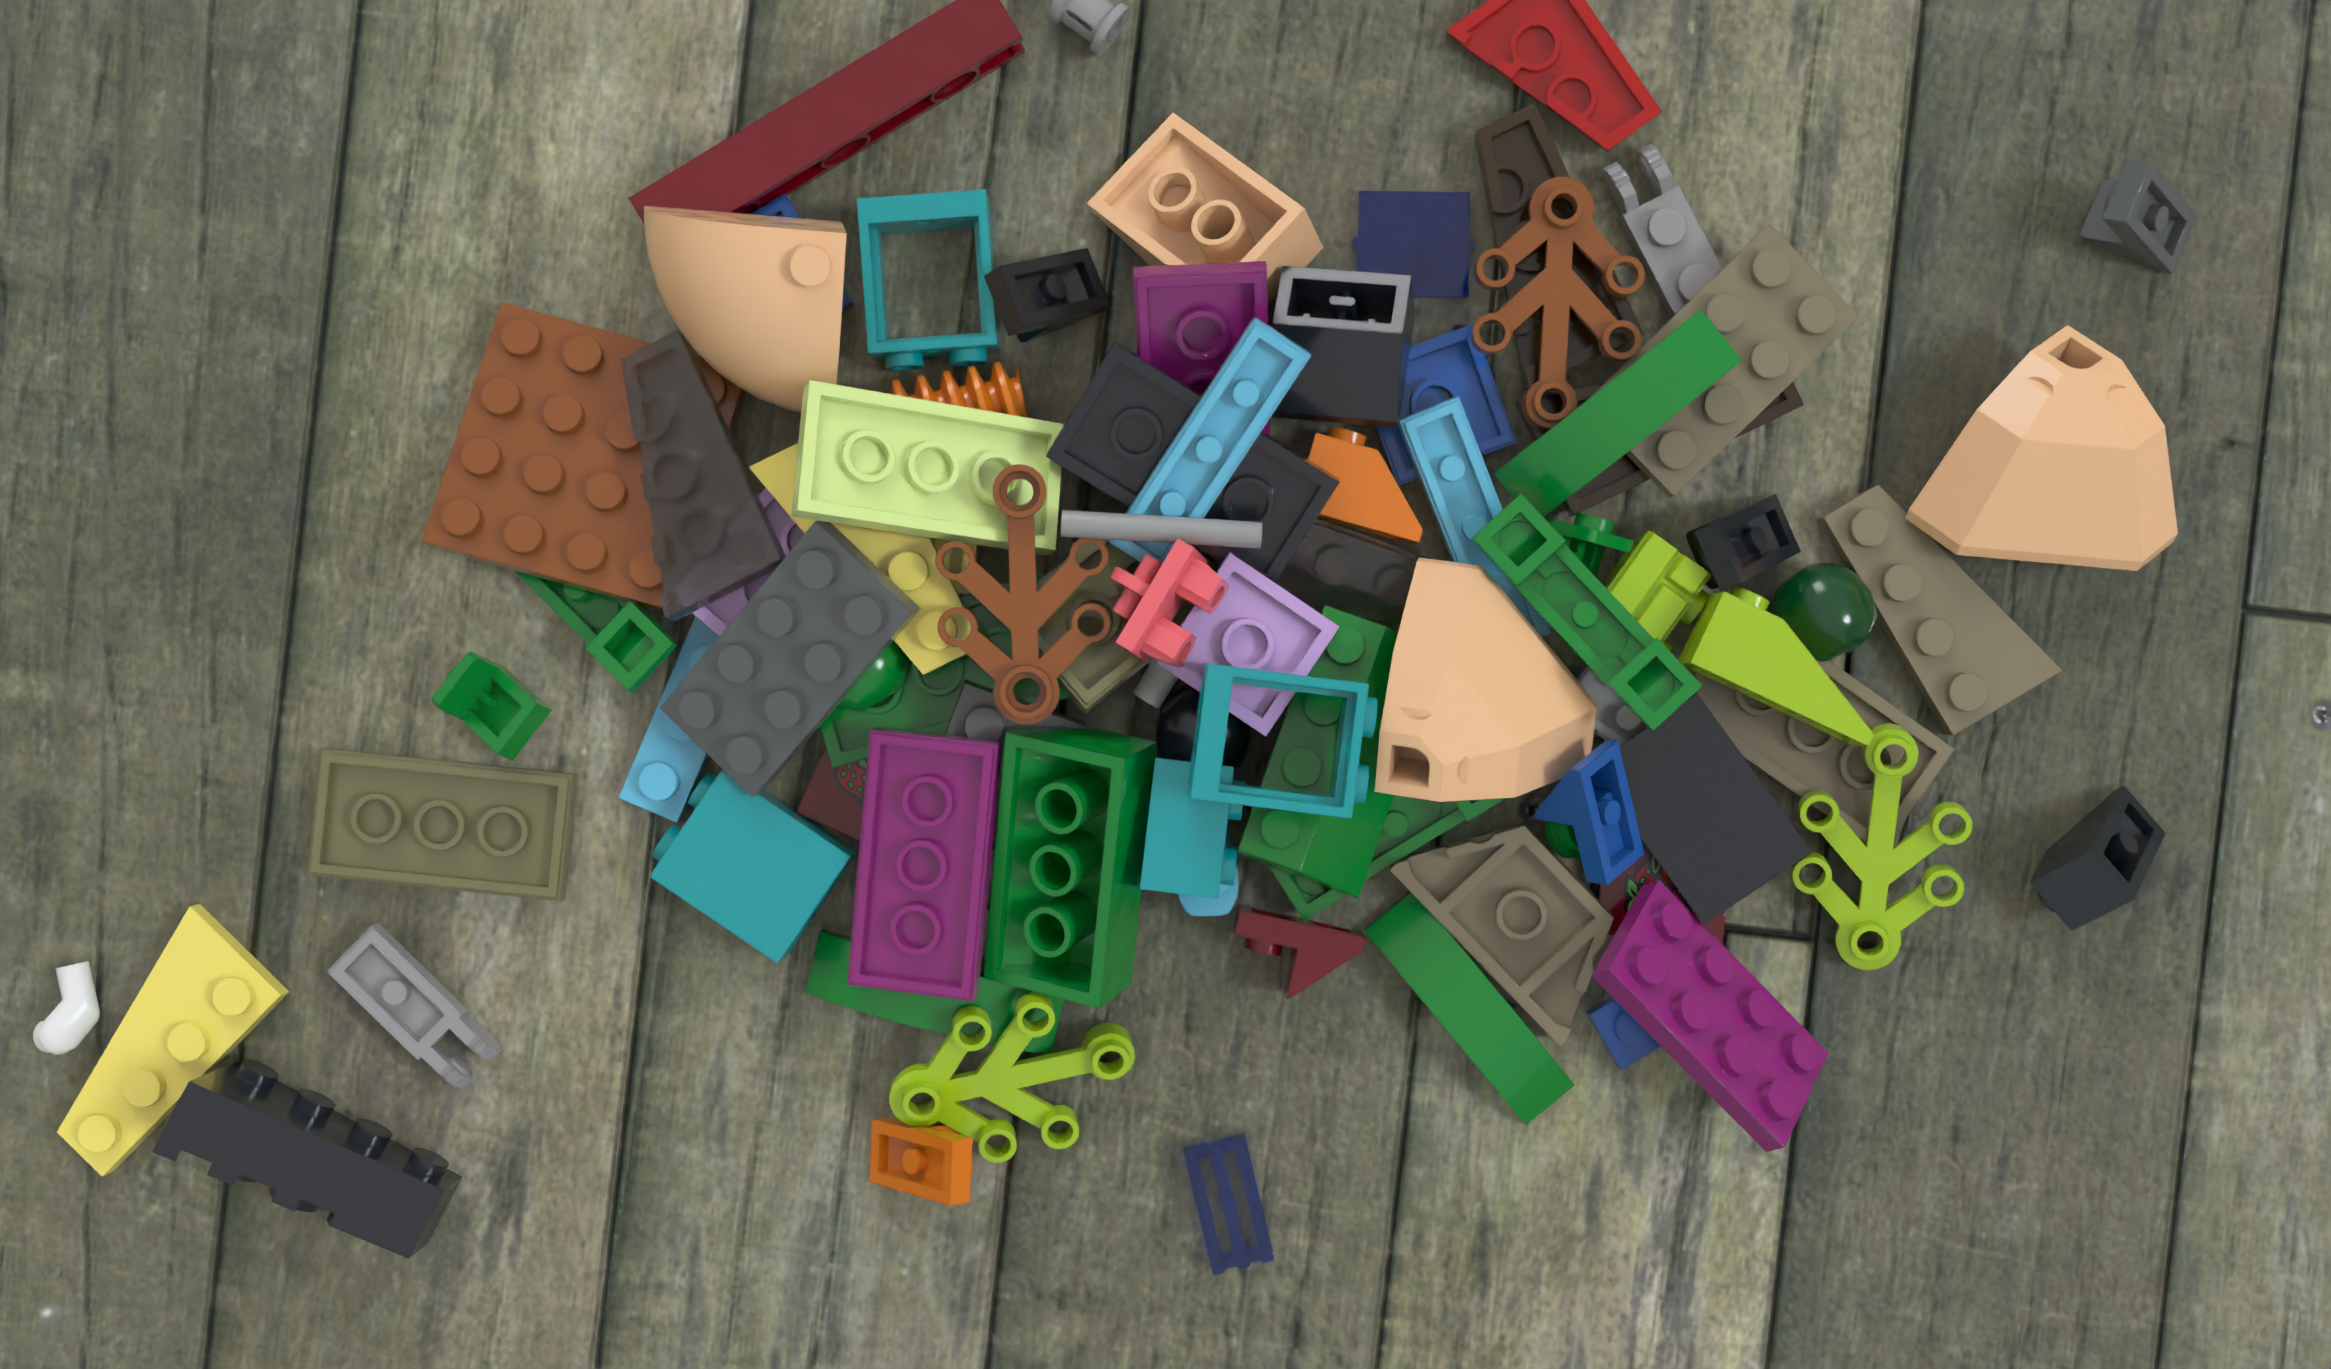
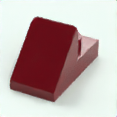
M1238 904L1233 925L1234 935L1245 937L1243 947L1246 949L1281 956L1283 946L1293 948L1284 986L1286 999L1295 996L1362 952L1366 942L1365 935L1358 930L1308 919L1303 921L1299 917Z

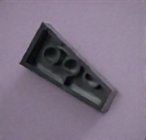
M253 1060L237 1061L189 1081L152 1151L172 1161H176L181 1150L212 1163L207 1175L230 1185H233L235 1179L245 1182L262 1183L270 1187L271 1202L292 1211L316 1212L318 1208H322L330 1212L326 1219L329 1226L408 1259L428 1244L462 1179V1176L447 1169L449 1166L448 1161L437 1153L424 1148H414L412 1151L391 1140V1131L383 1125L363 1118L354 1121L335 1111L336 1104L327 1096L308 1089H301L298 1092L277 1081L279 1074L274 1069Z

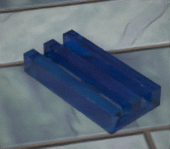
M1245 1133L1184 1147V1156L1213 1275L1226 1273L1225 1269L1238 1267V1269L1250 1267V1263L1258 1261L1263 1263L1275 1261ZM1236 1150L1258 1246L1246 1248L1223 1154ZM1211 1156L1233 1247V1252L1225 1254L1221 1252L1199 1161L1200 1158Z

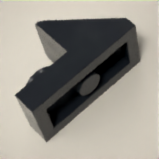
M1088 248L1002 265L984 275L1008 336L1017 335L1020 342L1034 340L1111 307Z
M1776 494L1702 525L1686 534L1688 544L1697 564L1711 574L1706 585L1710 589L1719 588L1720 591L1739 585L1801 552Z

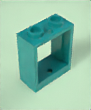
M986 189L857 198L868 354L875 362L885 361V370L909 371L924 368V358L949 357L950 366H976L987 363V354L1001 353L999 314L984 278V275L995 269L991 203ZM974 228L982 333L890 339L882 235Z
M1203 663L1187 795L1190 799L1352 819L1354 803L1364 804L1366 799L1369 766L1367 764H1359L1362 737L1372 738L1377 718V698L1368 697L1369 684ZM1232 684L1342 697L1330 795L1220 782Z

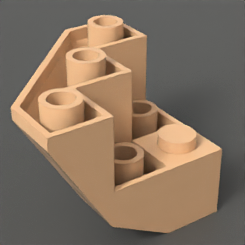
M2067 325L2031 350L1977 408L1909 508L1905 519L1956 555L2138 571L2172 544L2178 534L2165 425L2122 359Z
M1420 557L1416 562L1392 655L1380 726L1374 792L1437 802L1515 798L1562 779L1569 769L1592 752L1598 704L1481 565Z

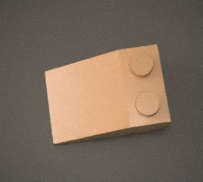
M1174 113L1160 125L1086 203L1096 216L1150 266L1266 261L1268 306L1277 298L1282 266L1306 267L1324 248L1304 207Z

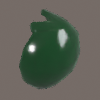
M1833 562L1810 564L1784 581L1775 591L1772 608L1774 615L1784 619L1814 659L1821 662L1829 661L1842 653H1851L1857 649L1865 640L1870 638L1878 616L1872 592L1856 573L1845 566H1837Z

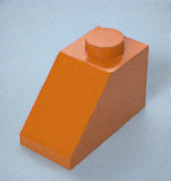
M1329 427L1327 436L1315 433L1306 459L1336 476L1340 482L1317 519L1412 546L1419 543L1423 529L1379 451L1364 446L1366 436L1338 427Z

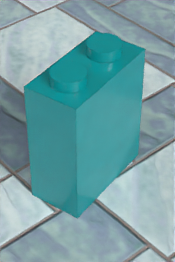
M723 769L718 776L708 772L688 800V804L694 807L695 810L682 829L672 825L654 849L652 857L657 859L659 863L649 877L776 963H779L794 948L858 851L809 818L796 813V809L766 789L757 796L752 797Z

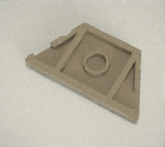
M1524 822L1412 854L1390 865V871L1561 1047L1569 1038L1572 1030L1571 1024L1583 993H1586L1594 972L1593 966L1600 948L1604 946L1614 919L1612 913Z

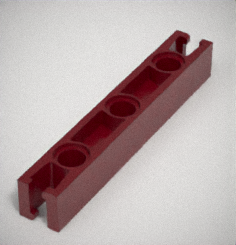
M955 0L628 199L643 223L644 206L752 214L783 194H786V196L791 195L1024 54L1025 49L1021 43L1023 41L1022 36L1000 0Z

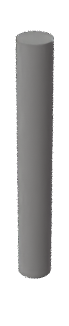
M1062 510L1061 537L1175 543L1177 539H1180L1191 545L1261 549L1262 522Z

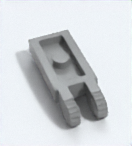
M1649 144L1637 150V159L1639 160L1640 169L1656 198L1639 206L1637 193L1630 178L1617 162L1603 168L1602 177L1621 214L1618 221L1639 261L1643 265L1668 317L1671 319L1722 267L1680 186H1674L1672 173L1664 162L1663 156H1661L1656 146Z
M380 923L371 925L327 970L328 974L417 1060L423 1058L444 1080L455 1088H459V1090L461 1088L464 1089L473 1080L474 1076L464 1061L451 1049L439 1043L450 1031L483 1060L492 1061L502 1049L493 1035L480 1022L466 1015L469 1010Z

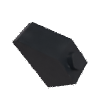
M2123 786L2112 792L2047 849L2030 884L2037 891L2038 897L2044 906L2050 911L2056 912L2072 931L2135 899L2166 833L2129 790Z

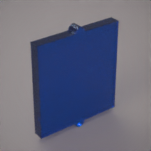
M1359 191L1358 237L1354 238L1351 244L1352 249L1357 252V271L1411 275L1414 298L1467 299L1469 297V253L1476 246L1475 241L1469 238L1470 192Z

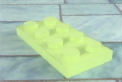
M809 380L803 387L791 516L1009 550L1007 514L1002 512L994 501L993 484L1003 469L1011 465L1023 464L1037 470L1046 484V500L1040 511L1034 514L1036 554L1048 556L1056 550L1062 466L1047 458L1046 454L1064 424ZM1015 480L1008 487V498L1016 505H1024L1032 499L1033 487L1026 480Z

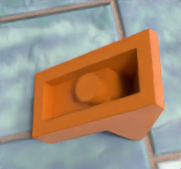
M895 1118L872 1119L869 1182L948 1206L970 1203L973 1138L965 1136L941 1122L930 1126H911Z

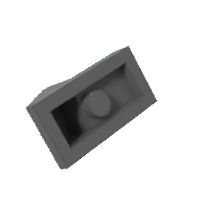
M2127 159L2118 181L2105 180L2100 185L2082 227L2081 236L2091 243L2159 272L2172 274L2196 214L2152 162Z

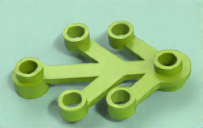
M1891 723L1881 724L1871 729L1874 736L1870 745L1862 746L1863 758L1870 770L1874 772L1866 845L1840 816L1839 807L1833 796L1828 792L1811 790L1800 798L1797 807L1803 825L1813 832H1820L1861 880L1857 906L1833 881L1831 868L1825 857L1812 851L1790 867V873L1795 886L1804 893L1813 894L1838 923L1835 932V944L1840 956L1849 965L1861 970H1875L1888 965L1900 950V931L1935 905L1949 907L1956 904L1962 898L1964 883L1958 872L1947 864H1935L1925 870L1919 886L1886 907L1890 883L1942 844L1956 845L1964 842L1970 836L1973 828L1971 817L1960 804L1943 802L1934 807L1928 821L1894 846L1902 777L1913 770L1918 761L1919 752L1918 746L1910 733L1905 728ZM1896 744L1903 747V757L1896 764L1889 765L1880 760L1881 752L1886 746ZM1823 801L1830 805L1828 816L1819 821L1807 817L1808 807L1814 802ZM1953 813L1962 817L1961 826L1956 831L1945 833L1939 830V823L1945 815ZM1815 863L1823 868L1821 877L1816 881L1807 882L1799 877L1800 870L1807 864ZM1941 876L1953 878L1954 884L1949 892L1935 894L1931 891V885L1936 878ZM1873 931L1880 935V941L1874 948L1863 949L1857 945L1858 938L1865 932Z
M1032 992L1018 1000L1015 1006V1017L977 1070L953 1075L966 1053L984 1048L989 1043L992 1035L990 1018L986 1011L976 1006L964 1007L954 1015L951 1032L929 1063L911 1065L895 1077L889 1091L890 1107L894 1115L905 1124L911 1126H930L941 1122L965 1136L972 1137L978 1143L979 1152L985 1160L992 1163H1002L1009 1160L1017 1149L1016 1134L1012 1124L1000 1118L988 1120L960 1102L983 1097L1039 1128L1044 1143L1049 1147L1065 1149L1073 1145L1079 1136V1126L1075 1112L1065 1105H1052L1025 1090L1024 1087L1092 1073L1095 1077L1104 1080L1118 1079L1125 1075L1134 1063L1135 1051L1132 1039L1128 1031L1121 1025L1109 1022L1101 1023L1092 1027L1086 1033L1082 1047L1016 1061L1033 1037L1046 1035L1051 1031L1055 1023V1014L1051 1000L1042 993ZM1033 1008H1040L1046 1012L1041 1020L1035 1022L1028 1021L1023 1017L1028 1010ZM968 1022H977L983 1026L982 1030L975 1035H966L960 1031L961 1027ZM1108 1051H1115L1121 1055L1120 1058L1113 1062L1105 1063L1099 1061L1101 1055ZM917 1093H927L933 1097L931 1101L926 1103H914L910 1100ZM1057 1121H1065L1070 1124L1069 1128L1061 1133L1049 1130L1050 1125ZM994 1135H1003L1008 1138L1007 1142L1001 1146H991L986 1142Z

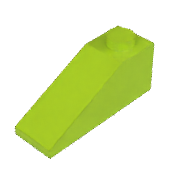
M1733 586L1730 594L1724 591L1709 594V598L1702 608L1678 659L1686 668L1850 745H1870L1874 733L1784 619L1766 611L1770 603L1767 599L1736 586Z

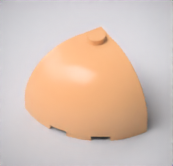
M644 206L646 246L656 286L680 332L714 370L737 387L758 399L801 413L803 387L809 380L837 385L847 236L842 222Z

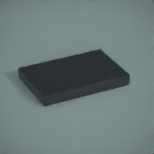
M1697 692L1654 731H1651L1646 726L1619 745L1641 839L1703 925L1812 852Z

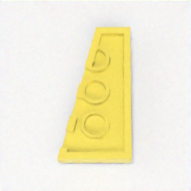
M797 443L749 468L805 534L817 520L791 516L798 450ZM832 523L921 608L894 641L923 675L966 655L960 647H952L946 644L938 633V622L945 611L955 607H965L952 580L943 577L936 567L935 558L938 551L931 538ZM961 614L952 615L946 622L948 635L955 640L965 639L971 631L970 621L967 617Z
M201 904L190 906L57 1133L102 1177L113 1172L175 1109L188 1082L212 1072L278 1005L289 991Z

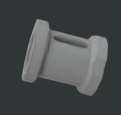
M1052 0L1047 11V20L1054 25L1061 22L1089 41L1091 43L1090 51L1099 57L1115 42L1128 21L1131 9L1123 2L1114 5L1109 0Z

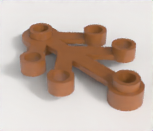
M1554 177L1543 182L1530 199L1528 208L1530 221L1500 248L1485 251L1476 261L1473 270L1474 278L1479 286L1489 291L1500 290L1513 278L1515 266L1546 241L1544 270L1496 313L1481 316L1474 323L1470 331L1471 343L1478 352L1484 355L1497 354L1508 345L1512 332L1542 306L1539 379L1525 392L1522 400V411L1529 424L1543 431H1549L1577 408L1576 393L1573 387L1566 382L1570 309L1599 340V349L1608 360L1613 362L1625 361L1635 355L1641 346L1639 329L1629 321H1618L1572 270L1574 244L1603 274V286L1614 297L1624 298L1632 295L1642 286L1645 279V270L1641 262L1632 256H1621L1591 223L1594 214L1593 198L1589 190L1581 182L1570 177ZM1556 198L1567 199L1573 206L1572 217L1569 219L1556 217L1551 209L1552 201ZM1488 259L1501 261L1506 270L1504 278L1498 281L1487 278L1483 272L1484 262ZM1625 266L1632 271L1634 282L1631 287L1623 288L1614 282L1613 270L1615 267ZM1493 323L1500 328L1502 339L1498 345H1487L1481 340L1479 331L1482 325ZM1621 330L1628 334L1631 344L1627 352H1617L1610 346L1609 336L1612 331ZM1554 391L1561 396L1563 407L1559 413L1550 414L1542 408L1541 397L1544 392Z
M1016 464L1003 469L993 484L994 501L997 507L1007 514L1010 593L977 563L974 550L964 542L949 541L943 544L935 558L936 567L943 577L961 583L1011 630L1012 659L978 631L979 624L976 616L966 608L955 607L945 611L938 622V633L946 644L952 647H960L995 680L994 700L1003 716L1017 724L1031 725L1045 720L1052 714L1060 696L1057 678L1090 643L1099 642L1107 636L1111 627V619L1106 609L1101 605L1095 603L1081 605L1072 615V628L1040 659L1038 629L1087 577L1098 575L1105 569L1108 564L1109 553L1105 544L1099 539H1078L1069 551V559L1037 592L1034 514L1043 507L1047 496V488L1043 477L1037 470L1027 465ZM1015 480H1026L1033 487L1032 499L1024 505H1016L1008 498V487ZM1084 544H1094L1101 551L1102 560L1095 569L1086 570L1077 564L1076 552ZM952 548H961L968 555V566L959 574L949 572L944 566V556ZM1088 610L1099 612L1104 620L1102 631L1094 636L1083 634L1078 627V618L1083 612ZM961 614L970 621L971 631L963 640L951 638L946 631V622L952 615ZM1021 679H1032L1038 684L1040 695L1035 702L1024 704L1015 697L1014 687Z

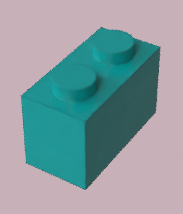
M1155 758L1140 889L1219 899L1220 884L1234 885L1238 847L1226 846L1225 840L1228 819L1241 821L1243 805L1190 799L1187 795L1191 762ZM1222 766L1220 782L1245 785V782L1233 781L1234 767Z

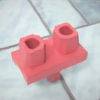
M1180 539L1176 540L1163 564L1152 556L1145 554L1133 575L1119 567H1115L1109 578L1123 587L1124 591L1112 611L1129 620L1116 643L1146 663L1152 657L1157 661L1178 668L1182 667L1192 651L1197 637L1173 623L1174 617L1185 600L1211 615L1217 609L1229 585L1207 565L1208 561L1193 546Z

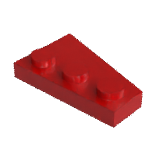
M1488 0L1446 31L1447 36L1607 153L1662 113V110L1585 0Z

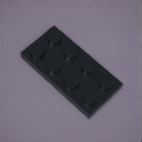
M1114 341L1049 448L1046 457L1130 507L1199 402L1202 394ZM1261 431L1204 517V519L1262 522L1261 549L1208 545L1192 546L1220 563L1223 562L1228 553H1232L1276 583L1340 483L1339 479Z

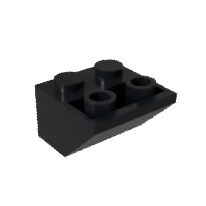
M1282 266L1272 328L1310 352L1311 357L1271 417L1398 428L1415 319L1411 275Z

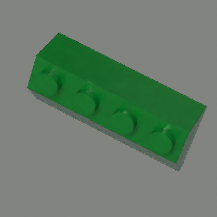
M1325 605L1322 615L1338 625L1339 628L1307 676L1369 684L1368 697L1377 698V718L1372 738L1362 737L1359 764H1367L1369 766V780L1364 804L1354 803L1352 819L1253 806L1237 856L1358 899L1394 797L1391 794L1374 792L1380 726L1392 655L1398 633L1386 626ZM1296 692L1294 694L1260 787L1330 795L1342 697Z
M1015 729L1006 732L984 978L1099 1009L1132 985L1142 892L1140 882L1157 750L1156 741L1101 729Z

